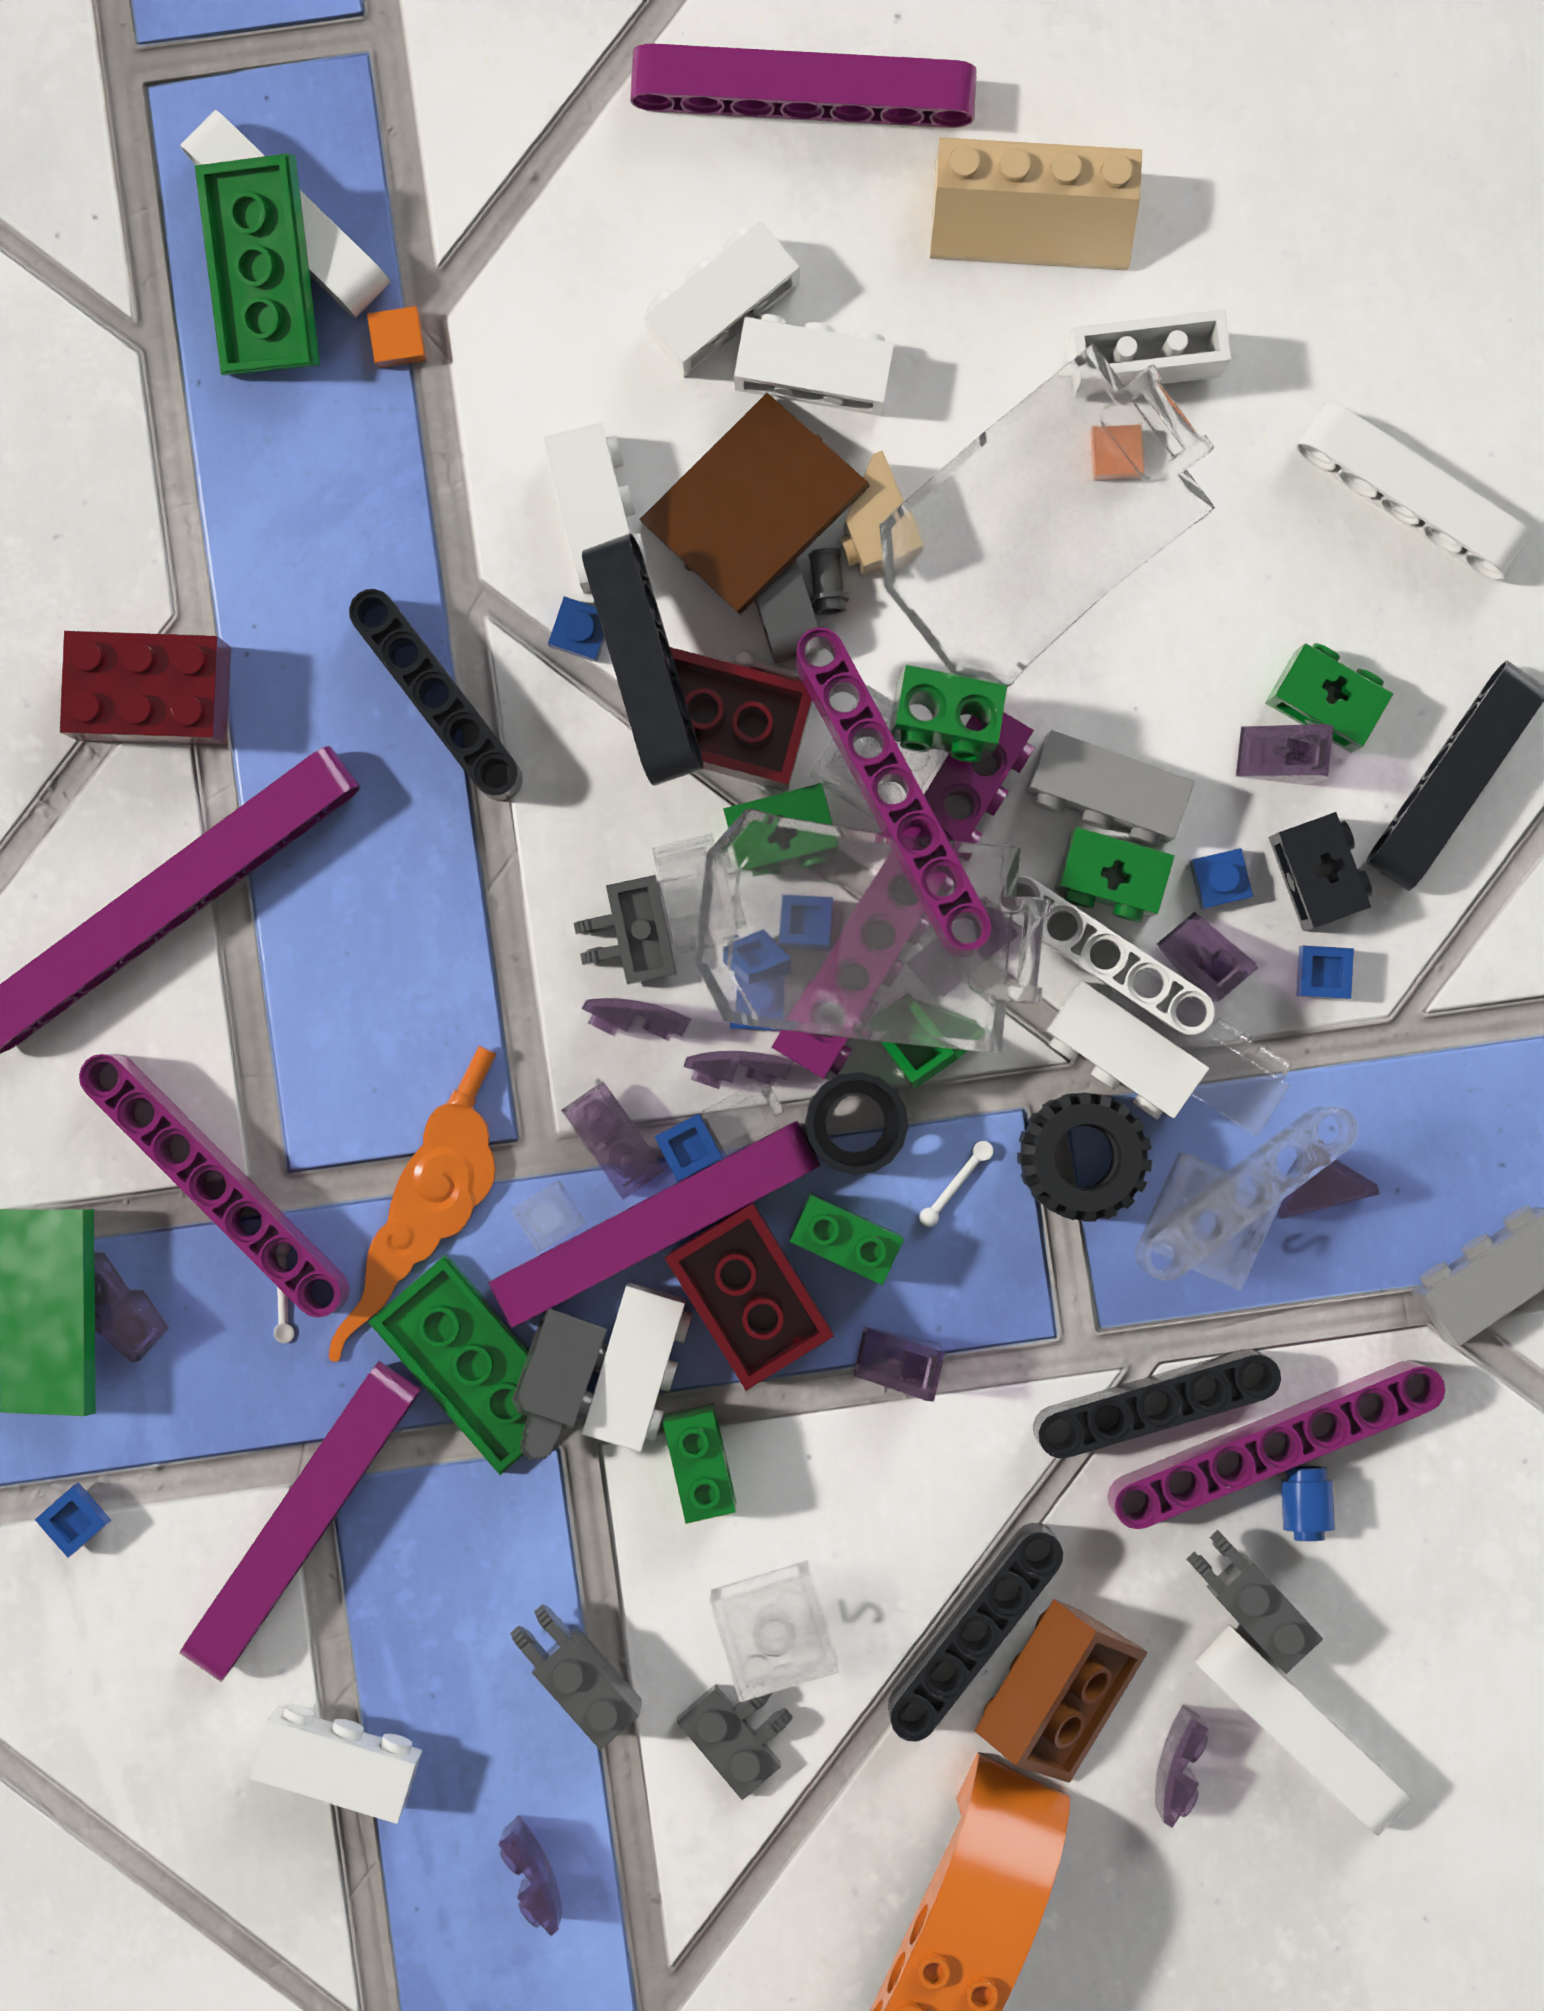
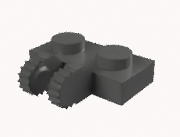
M656 875L606 885L612 914L573 923L575 933L583 935L599 932V930L615 926L618 945L586 950V952L580 954L582 965L621 957L627 985L677 975Z
M765 1683L754 1689L735 1706L715 1684L677 1716V1724L741 1800L745 1799L781 1768V1761L766 1743L782 1731L793 1718L786 1708H782L774 1712L756 1730L746 1721L745 1718L763 1707L773 1692Z

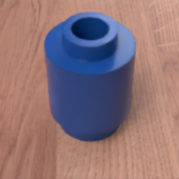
M1296 1466L1286 1470V1479L1281 1480L1283 1530L1293 1531L1294 1540L1296 1541L1325 1540V1532L1335 1530L1333 1480L1327 1479V1467Z

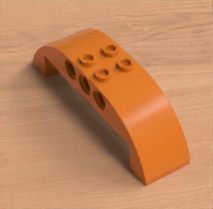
M979 1752L977 1753L956 1797L961 1818L870 2011H1003L1028 1956L1052 1891L1066 1838L1070 1812V1797Z

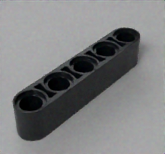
M628 533L582 550V561L640 761L649 782L656 786L702 770L704 764L645 561L635 537Z
M366 589L358 593L351 601L349 617L360 635L476 787L488 798L496 801H506L513 798L520 791L523 778L518 764L391 598L383 591L377 589ZM378 605L387 607L388 615L382 625L377 627L365 626L364 617L370 608ZM405 645L416 646L418 648V657L411 666L401 668L395 665L394 657L401 647ZM439 684L448 687L449 696L442 706L437 708L426 706L425 695L430 687ZM465 724L478 726L480 732L478 741L469 748L458 747L455 743L457 730ZM495 764H505L510 768L509 781L500 788L488 787L485 782L487 770Z
M1508 660L1497 668L1372 848L1366 859L1368 864L1408 891L1418 884L1544 702V685Z
M1241 1349L1048 1406L1042 1409L1035 1417L1033 1433L1039 1445L1050 1456L1059 1459L1069 1458L1266 1400L1279 1389L1281 1372L1276 1362L1270 1357L1253 1349ZM1252 1362H1261L1264 1368L1263 1379L1255 1386L1246 1387L1242 1381L1243 1370ZM1205 1376L1213 1377L1216 1389L1211 1398L1205 1401L1195 1400L1193 1388L1198 1379ZM1154 1391H1164L1168 1402L1163 1412L1157 1415L1146 1414L1144 1410L1146 1397ZM1106 1405L1117 1406L1119 1410L1118 1422L1110 1429L1097 1428L1095 1416L1098 1410ZM1061 1419L1069 1421L1071 1432L1064 1442L1054 1444L1046 1440V1430L1052 1422Z
M1029 1523L1023 1525L1013 1535L894 1688L888 1699V1711L892 1728L900 1738L906 1741L917 1742L925 1739L934 1731L1057 1573L1063 1562V1550L1060 1542L1049 1527L1041 1523ZM1044 1539L1050 1542V1551L1043 1560L1030 1561L1025 1558V1549L1031 1541ZM1013 1580L1019 1584V1591L1013 1599L999 1601L993 1597V1590L999 1582ZM978 1620L988 1625L986 1635L980 1640L968 1641L961 1636L964 1626L971 1621ZM949 1661L956 1665L957 1670L949 1680L937 1681L930 1676L932 1667L938 1662ZM909 1702H918L925 1707V1712L918 1720L906 1721L898 1715L901 1707Z

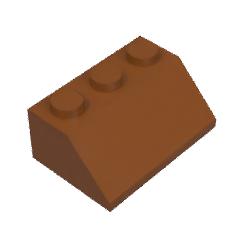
M1053 1599L1048 1609L1039 1616L1036 1622V1629L1023 1651L1012 1661L1009 1674L997 1694L986 1704L983 1717L974 1731L1016 1767L1070 1783L1148 1652L1080 1609Z

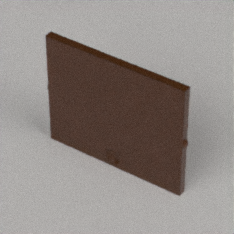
M766 393L639 520L685 563L684 567L687 571H693L731 608L741 615L870 485L868 481L823 442L820 435L813 434L771 395Z

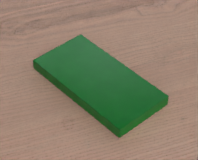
M286 153L194 165L221 375L229 376L320 366L296 155Z
M0 1209V1413L68 1416L96 1414L94 1209Z
M446 1254L369 1320L368 1323L496 1472L501 1475L523 1456V1453H520L521 1448L519 1446L521 1442L519 1440L523 1439L522 1432L528 1416L517 1412L512 1398L529 1349Z

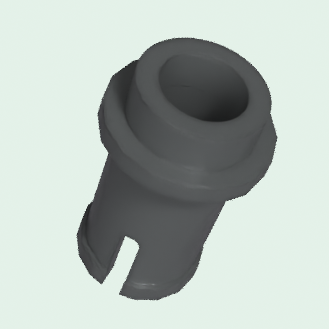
M837 548L817 549L808 554L814 595L810 597L811 605L815 606V611L818 615L842 613L846 610L845 602L849 601V594L843 590L840 563L841 551Z

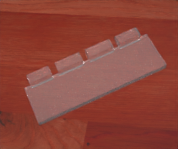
M1143 970L1134 977L1133 988L1139 996L1153 998L1161 992L1163 981L1147 970ZM1111 988L1106 996L1108 999L1209 1067V1070L1191 1095L1255 1136H1258L1290 1086L1282 1080L1291 1068L1292 1063L1263 1044L1256 1049L1250 1060L1244 1057L1254 1039L1220 1017L1216 1019L1208 1033L1205 1031L1197 1035L1178 1033ZM1186 998L1178 1003L1176 1016L1183 1025L1196 1027L1205 1018V1008L1191 998Z

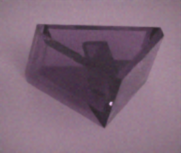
M1329 724L1241 726L1236 776L1312 786L1328 777L1333 726Z
M1193 912L1157 943L1162 953L1185 980L1204 991L1212 999V1002H1219L1258 969L1256 963L1196 912Z
M1303 1145L1267 1207L1271 1217L1283 1219L1379 1195V1190L1376 1183L1316 1147Z
M864 1327L853 1376L925 1401L934 1402L945 1350L939 1342Z

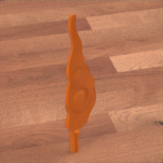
M479 1045L457 1090L454 1089L449 1100L437 1107L429 1116L423 1134V1145L416 1151L404 1168L393 1193L388 1221L378 1230L368 1250L363 1295L353 1311L338 1327L331 1340L329 1348V1359L331 1361L337 1362L341 1358L347 1338L387 1303L398 1281L409 1274L414 1264L429 1257L435 1251L442 1238L455 1235L462 1230L470 1219L474 1207L491 1190L495 1180L496 1164L494 1154L489 1146V1127L484 1117L474 1109V1105L477 1101L475 1097L497 1055L495 1052Z

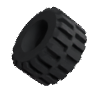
M1070 1093L1061 1095L1060 1098L1049 1100L1043 1104V1108L1039 1112L1033 1113L1028 1119L1029 1125L1025 1132H1021L1019 1139L1021 1150L1020 1153L1017 1152L1018 1164H1021L1022 1174L1020 1175L1023 1183L1030 1189V1194L1037 1202L1044 1205L1046 1209L1071 1220H1082L1084 1222H1096V1219L1103 1217L1109 1219L1118 1215L1116 1211L1123 1207L1128 1209L1135 1202L1133 1197L1137 1191L1143 1192L1147 1184L1146 1181H1143L1146 1171L1151 1172L1152 1160H1148L1147 1150L1152 1149L1150 1139L1144 1137L1142 1129L1145 1127L1140 1119L1134 1118L1130 1113L1131 1109L1123 1103H1118L1112 1100L1111 1097L1100 1094ZM1079 1126H1090L1101 1131L1108 1139L1112 1152L1111 1164L1105 1176L1094 1185L1086 1187L1075 1186L1064 1180L1059 1174L1055 1163V1152L1060 1139L1070 1129Z

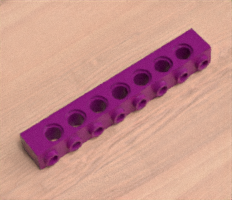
M1003 712L999 743L991 754L997 762L996 773L991 776H981L973 770L971 762L954 759L951 757V752H949L924 794L957 857L961 855L966 859L969 858L983 833L975 829L983 814L987 812L994 816L1009 792L1008 789L1001 786L1009 771L1013 769L1020 773L1035 749L1034 746L1027 743L1034 730ZM971 716L965 727L972 731L983 730L981 722L975 716ZM953 794L965 796L971 804L970 816L962 820L950 817L945 810V799ZM918 827L908 828L902 833L904 843L913 850H918L919 842L923 838L929 837L925 830ZM892 849L771 1047L822 1079L825 1078L828 1071L838 1075L853 1050L844 1045L854 1028L864 1032L879 1007L871 1002L879 986L882 984L890 989L905 963L897 959L905 943L908 941L916 946L930 923L929 919L923 915L925 911L919 900L915 905L909 907L901 906L894 900L892 896L894 883L899 880L908 879ZM934 873L927 878V885L933 894L945 897L953 885V880L944 873ZM876 922L887 924L894 934V941L891 947L885 950L872 948L868 944L865 935L868 926ZM849 965H857L865 970L868 976V984L864 991L852 994L846 992L841 987L839 975L843 968ZM831 1008L841 1016L842 1027L837 1035L823 1037L815 1031L813 1017L820 1009Z

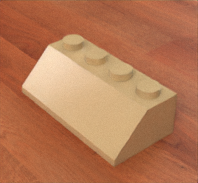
M940 137L935 160L930 258L1128 270L1140 201L1143 149Z

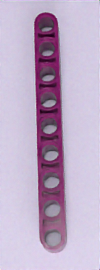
M323 747L309 755L0 984V1054L22 1043L349 801L360 790V785L332 747Z

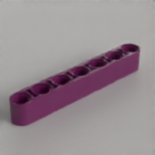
M652 43L638 45L633 50L630 102L639 109L654 112L957 128L972 124L974 121L977 69L972 63L949 59Z
M817 627L808 630L801 636L798 642L796 668L803 684L942 945L949 953L958 957H968L976 954L982 949L991 934L989 915L842 640L835 632L828 628ZM821 647L829 650L834 659L828 665L818 667L810 664L805 655L811 649ZM847 692L854 696L858 705L852 711L839 712L831 706L829 700L836 693ZM872 737L879 742L882 751L876 757L864 758L858 755L853 744L859 738ZM896 782L905 790L906 798L901 803L888 804L879 796L878 788L883 783ZM908 828H921L929 835L930 845L922 850H913L904 843L902 833ZM934 873H944L950 876L955 886L954 892L945 897L933 894L928 888L927 878ZM961 918L973 921L978 927L979 938L975 942L962 943L953 935L952 923Z
M117 1054L93 1055L84 1062L79 1073L80 1086L84 1092L302 1312L308 1316L319 1318L327 1316L344 1306L350 1292L349 1282L345 1275L130 1059ZM108 1063L112 1064L118 1072V1082L110 1091L102 1086L99 1078L101 1069ZM142 1099L148 1100L154 1108L153 1120L146 1127L141 1125L135 1117L136 1105ZM178 1134L185 1137L190 1145L189 1156L183 1162L174 1159L170 1151L171 1141ZM213 1170L222 1174L226 1181L225 1192L220 1198L213 1197L206 1190V1177ZM248 1206L258 1210L262 1218L261 1228L256 1234L249 1233L241 1224V1214ZM282 1242L289 1243L297 1251L298 1261L292 1270L281 1267L277 1262L275 1251ZM316 1279L326 1280L333 1287L334 1298L330 1305L319 1304L313 1298L311 1290Z
M798 1120L513 1268L489 1281L488 1284L512 1328L816 1169L821 1164Z
M1411 1360L1398 1362L1125 1474L1116 1479L1110 1486L1107 1496L1109 1506L1121 1523L1133 1529L1150 1527L1430 1412L1438 1407L1444 1399L1446 1390L1444 1380L1438 1372L1419 1362ZM1421 1373L1425 1380L1424 1390L1416 1398L1410 1399L1406 1393L1407 1382L1415 1374ZM1375 1393L1379 1402L1377 1410L1369 1417H1361L1358 1409L1361 1399L1367 1394ZM1328 1412L1332 1418L1330 1430L1323 1436H1314L1311 1429L1312 1421L1320 1413ZM1274 1432H1283L1286 1440L1283 1450L1277 1455H1266L1264 1443L1267 1437ZM1229 1451L1237 1452L1239 1463L1235 1471L1227 1475L1218 1474L1216 1466L1220 1456ZM1179 1471H1190L1192 1474L1190 1488L1181 1494L1171 1493L1169 1483L1172 1476ZM1134 1490L1144 1491L1146 1500L1142 1509L1135 1513H1127L1122 1510V1501L1127 1493Z
M378 1361L186 1640L179 1654L220 1682L224 1680L419 1395L420 1388Z

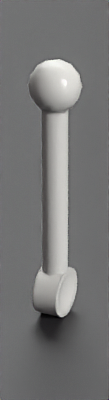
M749 650L740 651L736 656L737 665L757 668L802 682L797 670L755 658V655Z
M979 1141L974 1144L972 1157L935 1203L921 1211L919 1219L922 1225L925 1227L935 1226L939 1221L940 1211L981 1161L991 1158L993 1147L989 1142Z
M282 1242L276 1248L275 1255L279 1265L287 1269V1255L291 1251V1245ZM277 1287L278 1325L274 1328L273 1334L278 1342L288 1343L294 1337V1329L289 1324L288 1297Z

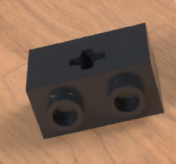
M1337 812L1268 837L1302 931L1316 928L1371 908L1368 897L1372 896L1370 880L1363 868L1357 869L1351 853V849L1355 848L1352 831L1345 820H1339ZM1330 863L1333 872L1318 878L1315 868L1321 864Z

